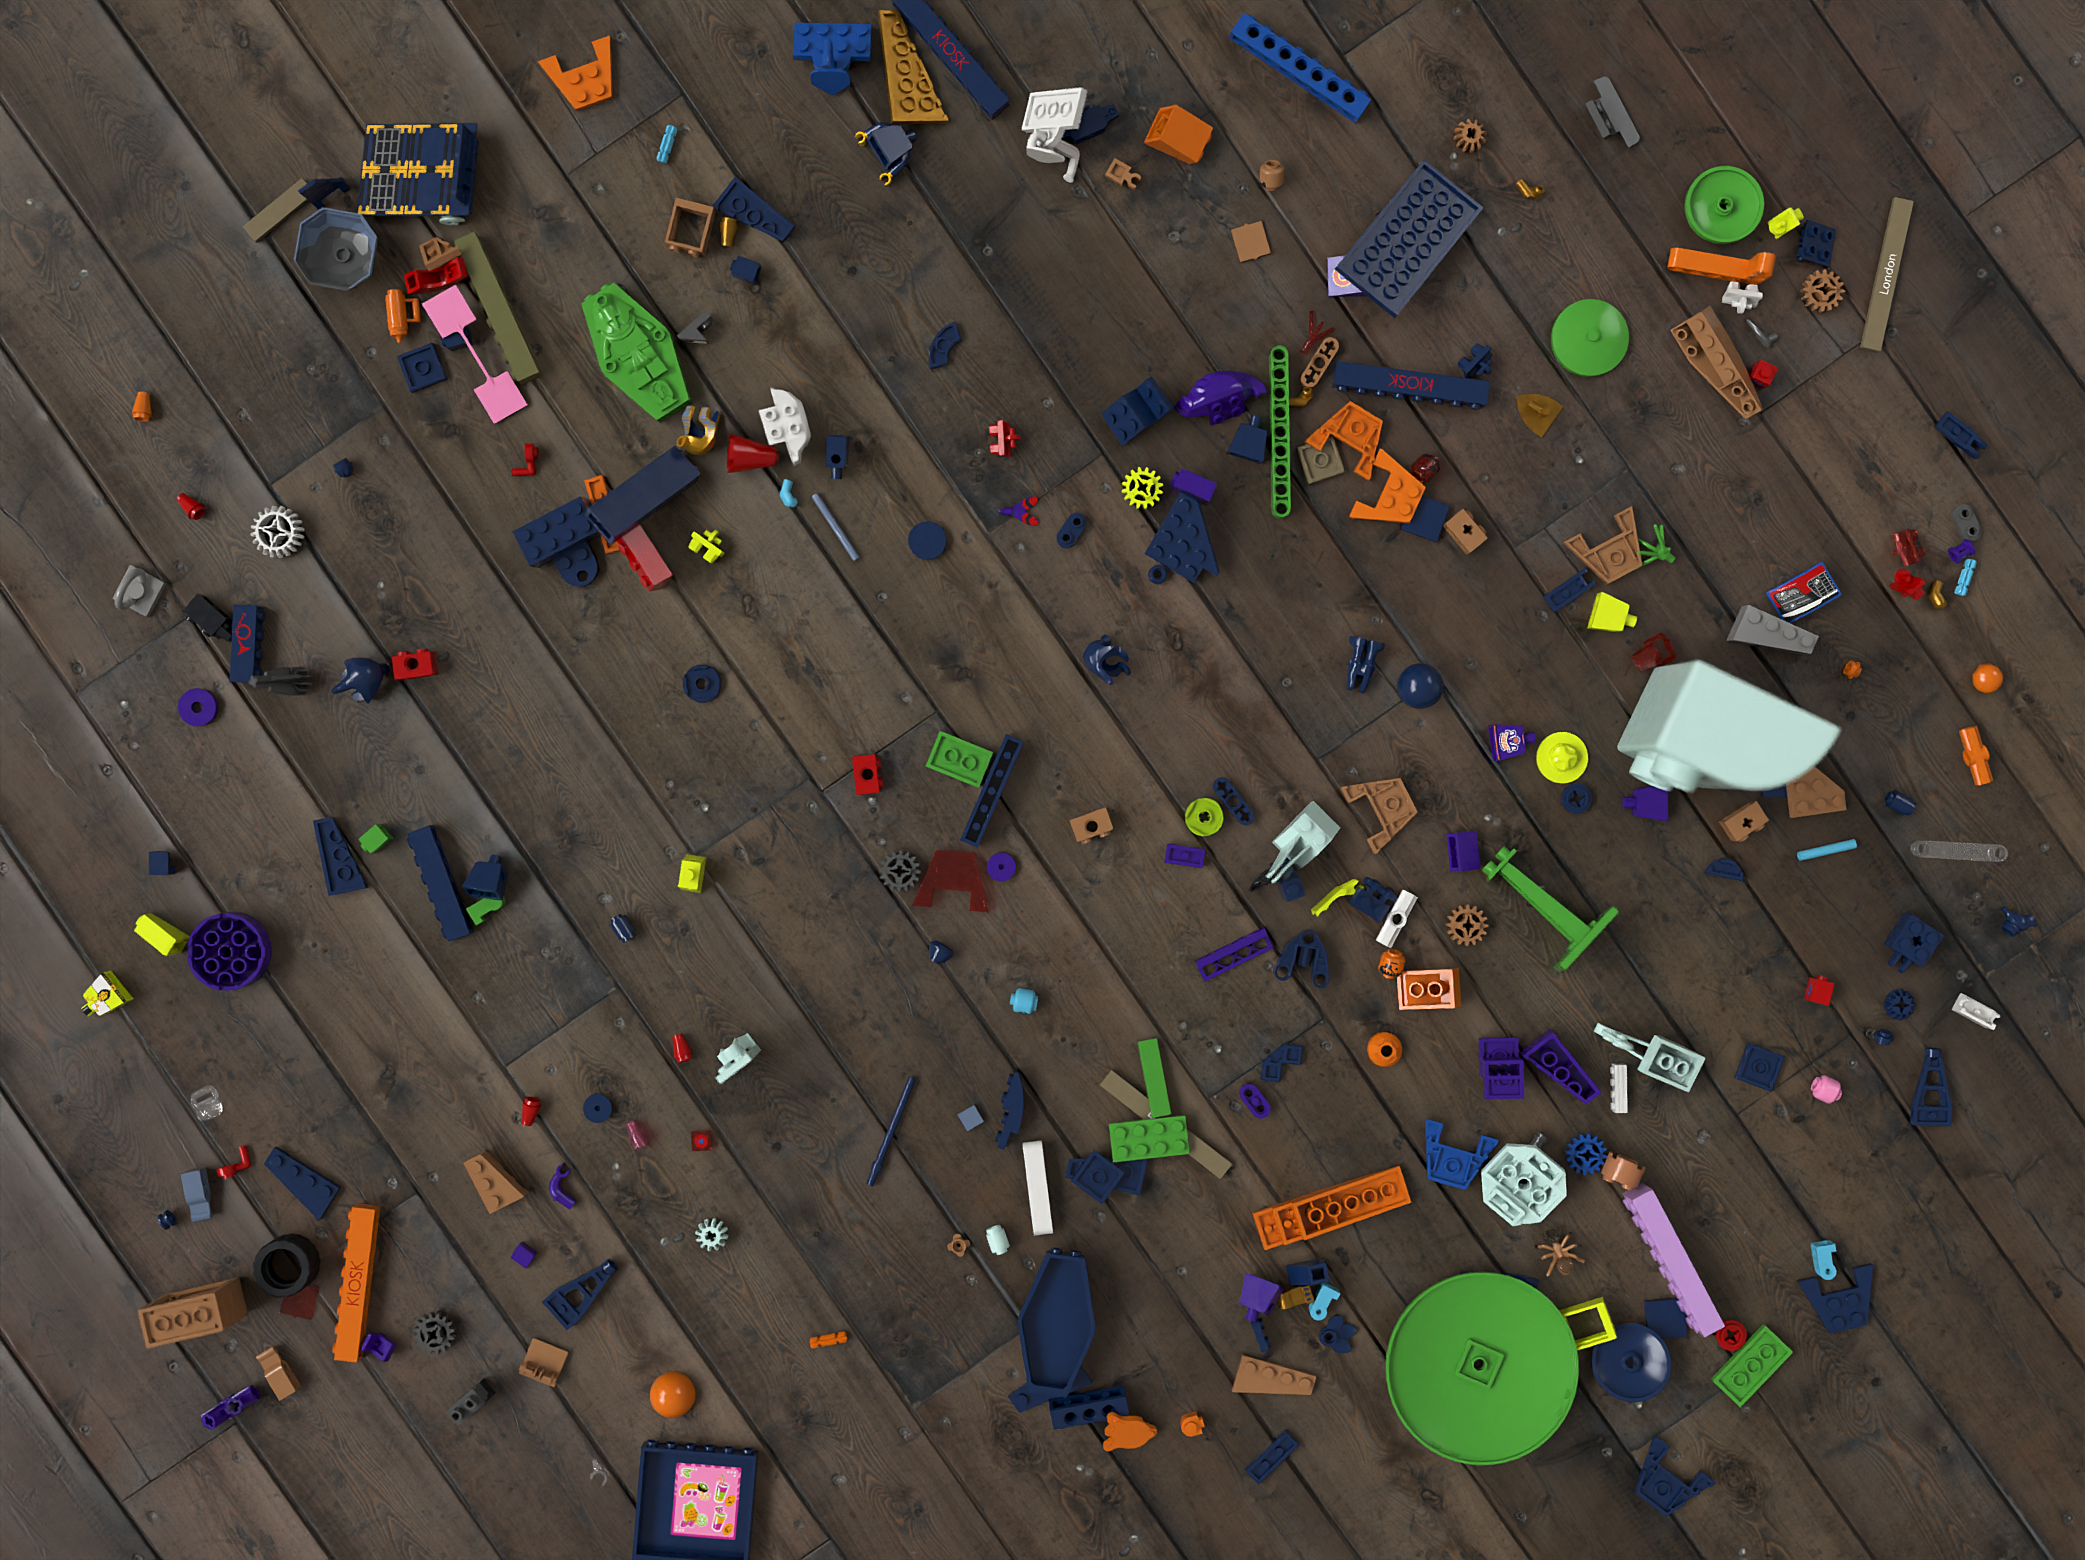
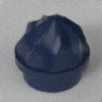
M347 458L333 465L335 468L334 472L340 477H349L353 472L352 462H349Z

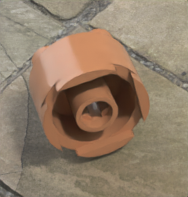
M1609 1151L1601 1170L1603 1179L1610 1183L1617 1181L1621 1183L1622 1188L1633 1191V1188L1637 1189L1646 1167L1642 1165L1640 1168L1637 1165L1638 1162L1620 1154H1617L1616 1157L1612 1156L1613 1152Z

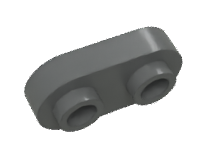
M1966 504L1956 506L1952 510L1951 516L1961 539L1977 540L1981 535V528L1973 509ZM1962 511L1966 512L1965 517L1962 516ZM1970 528L1974 530L1973 535L1969 532Z

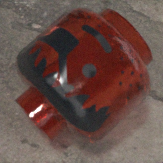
M1429 454L1420 455L1411 466L1412 476L1419 482L1431 481L1440 471L1437 457Z

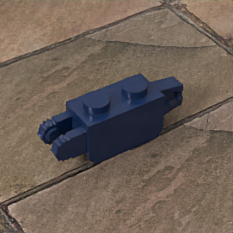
M1113 104L1105 107L1100 105L1086 107L1082 112L1078 129L1065 130L1061 140L1066 141L1070 139L1071 143L1077 145L1105 133L1107 124L1119 117L1116 106Z

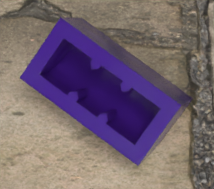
M1477 832L1446 833L1450 871L1480 869Z

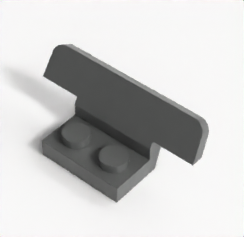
M1604 76L1594 80L1601 98L1596 101L1591 100L1587 102L1586 106L1602 137L1606 140L1620 132L1628 148L1632 147L1639 141L1640 137L1610 79Z

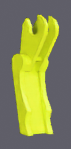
M1352 879L1335 887L1311 909L1312 914H1316L1318 917L1322 911L1327 910L1336 898L1344 895H1354L1358 887L1364 890V886L1359 885L1354 889L1359 880Z

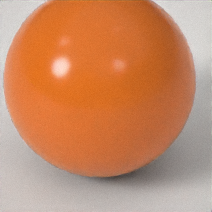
M667 1372L660 1375L654 1381L650 1390L652 1407L658 1414L666 1418H678L685 1415L694 1405L696 1398L694 1384L686 1375L679 1372Z

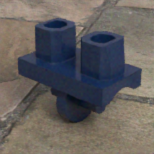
M1476 343L1470 350L1475 358L1470 361L1467 357H1463L1458 362V366L1464 372L1465 378L1471 379L1475 374L1480 377L1483 373L1490 375L1492 372L1490 365L1493 363L1490 360L1492 357L1491 347L1488 345L1483 347Z

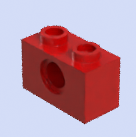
M418 649L415 654H409V651L398 652V656L392 657L395 680L438 675L435 652H428V649ZM414 659L418 661L416 669L411 667V662Z
M876 754L852 757L856 794L881 792L880 788H884L883 778L879 777L878 769H881L880 757L877 758ZM866 769L873 771L874 775L870 780L865 779L863 776V772Z

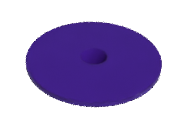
M996 853L991 856L987 863L989 875L997 881H1006L1015 873V861L1007 853Z

